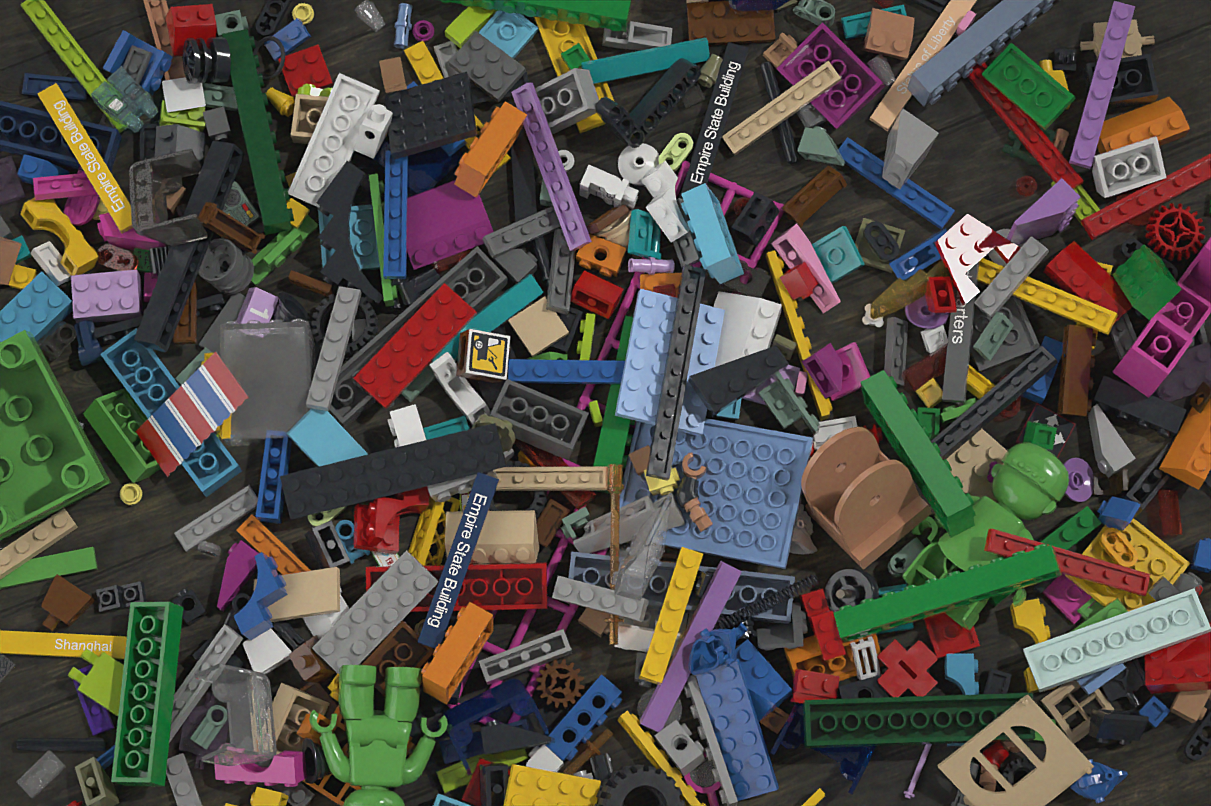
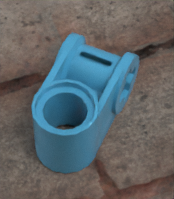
M342 520L337 523L335 529L351 564L361 556L371 554L369 550L354 548V524L351 521ZM343 526H350L352 528L349 536L340 535V529Z

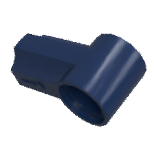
M85 320L75 324L74 327L79 344L78 354L82 366L103 362L104 359L101 356L103 351L100 342L95 337L94 322L92 320Z

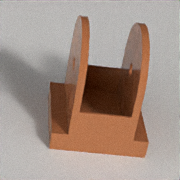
M863 427L845 429L828 439L811 457L802 475L801 487L808 502L805 505L808 514L863 570L932 513L929 505L919 496L908 468L900 461L889 460L880 451L875 437Z

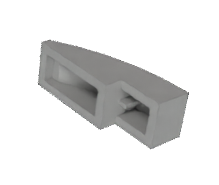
M630 21L626 32L612 31L604 28L602 46L646 50L671 45L672 28Z

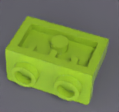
M162 100L159 126L178 124L203 132L206 124L203 115L205 106L167 112L166 103Z

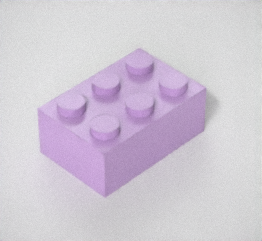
M137 270L71 276L73 317L77 323L85 320H92L94 323L120 321L143 316L141 276Z

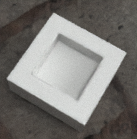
M943 325L921 331L926 350L929 353L948 345V338Z

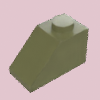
M95 757L75 767L86 806H114L119 803L113 782H111V779Z

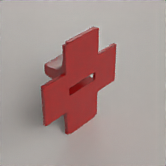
M895 639L877 656L888 668L877 681L891 697H899L907 689L915 696H925L938 684L926 671L938 660L937 656L922 641L918 640L906 651Z

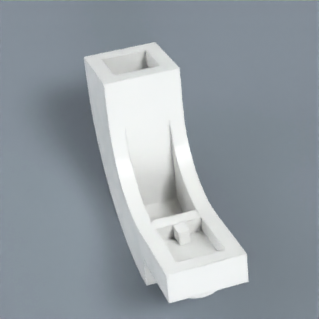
M448 352L430 364L441 386L472 425L478 420L480 415L490 416L491 412L486 403L475 392L468 381L463 377L456 376L457 365Z

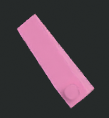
M797 224L782 233L771 243L789 268L806 262L818 282V285L812 289L814 293L810 296L823 313L841 302L812 244Z

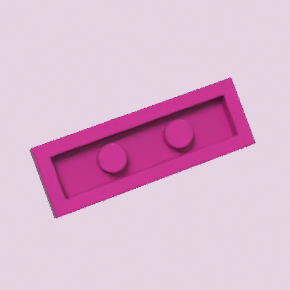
M85 173L33 178L35 200L97 194Z

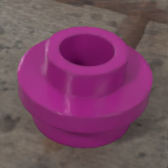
M419 21L413 27V35L418 41L427 42L434 36V27L428 21ZM422 29L428 31L425 35L420 34Z

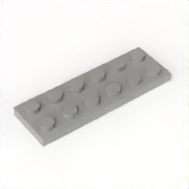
M406 550L312 649L338 674L342 665H359L439 581Z

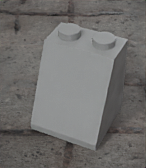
M902 109L888 135L882 178L891 185L901 189L926 158L939 133Z

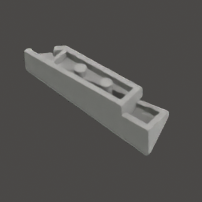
M673 493L667 494L652 503L649 496H645L589 521L584 527L585 534L581 538L574 540L573 544L580 553H592L684 525L685 521Z

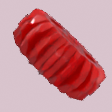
M1170 203L1168 208L1163 205L1160 211H1154V217L1150 216L1148 219L1150 224H1147L1145 229L1149 232L1145 237L1152 239L1149 241L1148 246L1155 245L1153 251L1155 253L1158 251L1162 252L1160 255L1162 258L1168 255V261H1172L1174 256L1178 262L1182 260V256L1187 260L1190 258V253L1195 255L1197 253L1196 248H1201L1203 245L1200 241L1205 239V235L1201 234L1204 232L1205 227L1198 226L1203 220L1201 218L1195 219L1198 214L1196 211L1192 214L1189 213L1190 206L1183 210L1182 204H1178L1177 208H1175L1173 203ZM1174 217L1172 224L1159 225L1162 220ZM1182 220L1188 224L1190 229L1183 226ZM1175 226H1176V229H1175V230H1176V233L1178 234L1176 238H1175V235H1174V231H1172ZM1160 236H1163L1168 240V245L1161 239ZM1191 240L1188 245L1176 248L1178 241Z

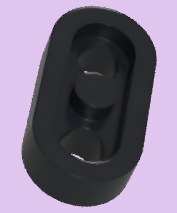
M870 222L864 231L866 241L882 261H894L899 254L898 243L881 222ZM877 231L879 236L873 237L871 232ZM888 248L892 253L887 255L884 253V249Z

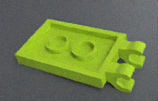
M86 648L81 658L94 666L87 676L75 667L71 669L68 676L81 684L78 688L79 692L118 716L124 665L104 652L98 657Z

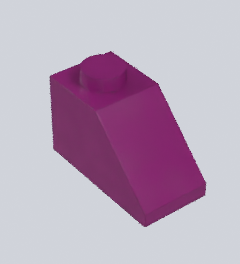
M831 343L801 361L825 399L842 389V360Z

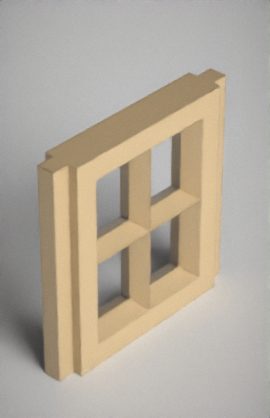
M1076 680L1064 683L1041 700L1049 714L1056 720L1060 729L1073 744L1089 733L1090 717L1082 709L1084 705L1096 698L1102 709L1114 710L1100 689H1097L1091 696L1078 703L1072 695L1073 692L1081 687ZM1069 697L1075 707L1062 716L1055 705ZM1078 710L1085 721L1071 729L1065 719Z

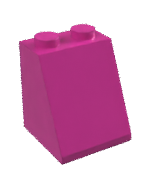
M150 201L131 206L141 223L123 234L118 229L109 212L99 215L101 222L97 223L100 235L103 236L104 241L109 242L111 247L134 250V248L150 250L151 248L166 247L157 213Z

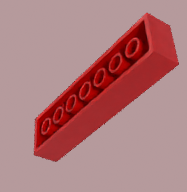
M547 562L470 564L453 611H460L462 607L466 608L469 602L484 610L547 609ZM423 565L438 581L440 580L445 565ZM391 566L366 567V592ZM438 583L410 612L429 611Z

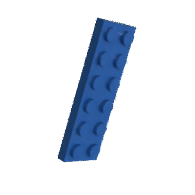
M739 658L734 659V662L728 667L723 665L709 672L696 675L737 801L778 790L779 786Z

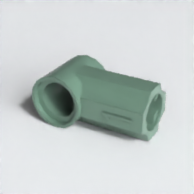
M220 705L211 707L190 739L207 750L221 728L228 722V711ZM215 710L223 711L224 718L222 721L215 722L212 719V714Z

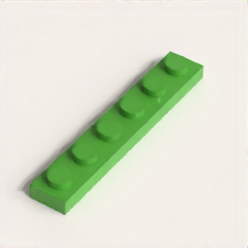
M378 174L369 175L383 297L386 306H393L394 298H398L396 285H392L391 279H384L385 201L382 202L381 194L385 193L383 180L379 181Z

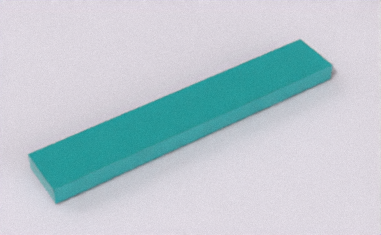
M701 38L582 62L581 65L582 69L590 71L593 83H599L668 69L680 58H684L691 63L707 61L710 58L707 38Z
M529 274L479 311L436 356L432 363L446 352L452 356L453 360L458 357L461 332L473 329L490 333L541 295L543 291L533 276Z

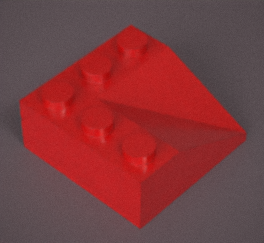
M1211 632L1146 654L1145 686L1150 693L1211 690Z

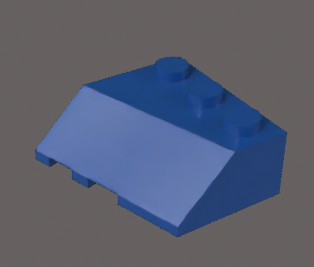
M748 639L734 650L732 658L733 660L739 658L757 719L760 722L792 695V689Z

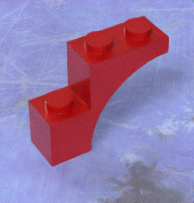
M428 487L397 493L394 495V499L388 497L377 498L370 503L367 515L370 516V523H368L366 528V536L369 537L368 545L377 546L383 540L386 526L393 518L407 513L422 514L429 506L430 493Z
M819 588L800 594L799 598L802 608L805 610L806 617L813 629L823 661L845 655L846 652L839 635L834 613L832 610H829L823 589Z

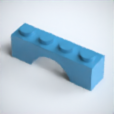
M946 654L944 657L945 679L956 684L961 690L962 695H979V684L974 679V673H978V660L974 659V654ZM965 743L947 744V746H962Z

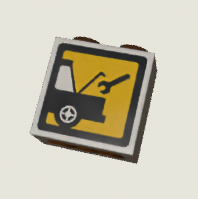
M473 329L461 332L456 376L492 383L506 380L508 375L510 336Z

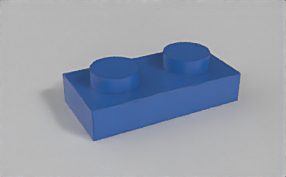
M299 18L273 35V37L278 38L282 42L285 55L311 37ZM274 41L264 42L272 58L278 61L281 58V52L277 43Z

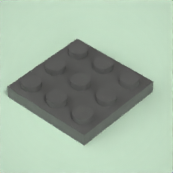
M1011 295L998 311L1003 313L1014 326L991 361L984 359L973 348L992 319L975 306L970 354L979 373L1037 351L1040 348L1019 298Z

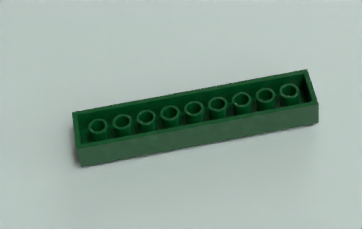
M1033 693L805 700L803 702L805 748L966 743L1024 696L1029 695L1033 700ZM1025 726L1011 727L1022 741H1032L1035 739V730ZM1003 732L991 742L1013 741Z

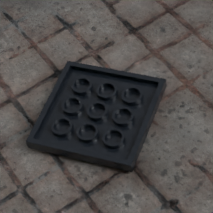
M467 71L385 95L386 109L393 113L388 127L393 160L477 136L470 77Z

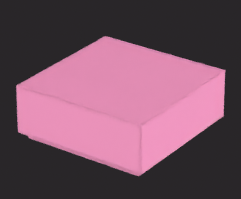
M971 10L966 13L956 30L958 36L966 31L974 22L976 14Z
M799 371L795 389L797 398L804 395L807 372Z

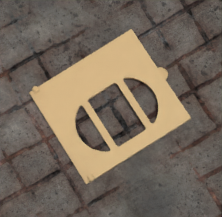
M1029 695L1021 698L938 764V768L964 794V803L969 806H1045L1086 773L1088 775L1091 774V769L1094 768L1091 762ZM1012 726L1029 727L1042 736L1046 744V755L1043 761L1011 729ZM1003 732L1036 766L1034 770L1015 785H1011L980 752L983 747ZM972 757H975L1005 791H988L975 783L970 774Z

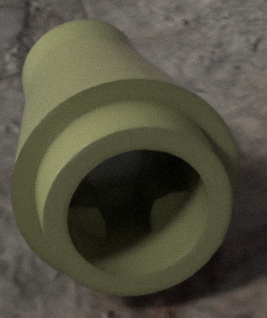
M711 54L707 62L701 67V75L697 82L704 87L711 88L712 84L716 83L723 59L715 54Z

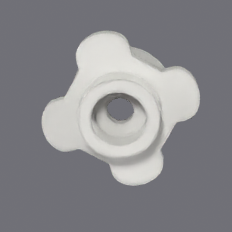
M867 304L865 306V316L862 318L863 323L876 327L883 326V315L886 313V309L883 306L875 307L872 304Z

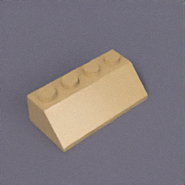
M535 510L488 511L470 564L536 563L539 542ZM463 512L446 513V557L449 555Z

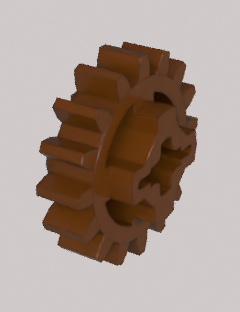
M565 659L562 660L561 664H558L557 660H553V666L546 663V671H539L542 678H536V682L541 683V686L537 687L536 691H542L543 694L539 697L540 699L545 697L548 699L546 705L554 702V707L558 708L559 703H562V706L567 708L568 701L571 704H575L574 696L577 698L582 696L578 690H583L585 687L579 683L584 680V677H578L577 675L581 671L580 668L575 671L572 669L574 666L573 662L567 666ZM556 669H564L569 673L566 675L559 674ZM547 675H549V678L551 679V683L548 688L545 687V680ZM557 678L559 681L568 678V680H566L565 684L563 685L565 689L558 687L552 690V688L557 683ZM574 679L575 688L572 693L569 686L570 681ZM557 693L561 694L564 698L558 699L551 695Z

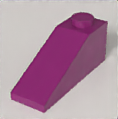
M242 540L239 544H233L228 551L230 555L227 557L217 607L222 612L225 611L234 597L257 570L254 556L259 553Z

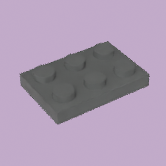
M477 31L448 62L449 66L458 73L467 71L470 82L497 102L505 96L526 72L524 66Z

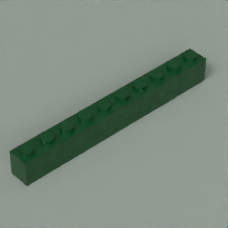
M247 29L223 33L222 37L226 38L230 49V76L265 235L291 230L290 222L294 221L292 208L287 209L286 202H290L288 189H283L282 183L286 182L284 171L278 168V163H281L279 150L275 151L273 144H277L275 131H270L269 125L273 124L271 113L265 110V106H268L267 95L262 93L260 88L264 87L262 74H257L256 68H260L258 55L253 56L252 49H256L254 37H249Z

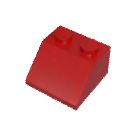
M213 4L170 7L165 18L173 57L183 56V46L187 38H194L195 40L203 38L206 43L208 38L216 37V19Z

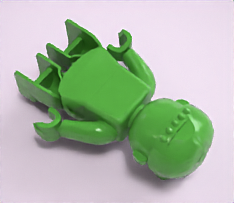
M1029 442L1019 443L1009 449L1001 460L1004 464H995L991 473L994 478L992 492L997 503L987 496L980 498L970 495L974 502L972 507L976 514L974 516L975 526L952 538L948 533L940 537V528L944 529V526L935 514L934 519L928 516L912 529L913 535H921L926 528H932V533L927 538L931 544L921 551L902 576L908 586H920L932 578H938V580L946 578L947 574L957 571L958 568L968 571V568L973 565L980 564L984 566L990 564V561L996 558L1006 559L1007 557L984 551L988 529H996L1034 540L1020 519H1038L1044 514L1052 513L1056 509V503L1065 495L1069 485V474L1063 463L1045 448ZM1024 588L1018 589L1013 597L1014 607L1024 603L1026 599ZM989 598L946 611L945 613L959 625L970 631L978 621L979 613Z
M342 665L340 667L338 700L340 714L344 719L348 757L344 755L335 733L332 734V730L336 726L337 714H331L328 727H321L317 723L319 714L315 710L311 712L309 721L313 730L321 733L319 738L331 773L342 782L349 783L352 786H362L360 790L352 792L346 798L343 806H405L401 797L397 793L389 791V787L395 788L401 785H408L415 782L422 775L436 743L434 739L441 736L448 725L444 715L438 720L439 729L437 732H431L426 725L427 718H420V730L424 736L420 738L409 758L406 759L407 744L412 728L411 722L416 717L419 707L420 685L422 683L421 668L388 667L385 670L384 711L374 710L376 666Z

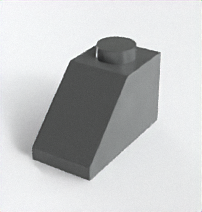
M512 249L492 258L488 251V257L515 284L538 270L537 259L530 252L525 253L522 249Z

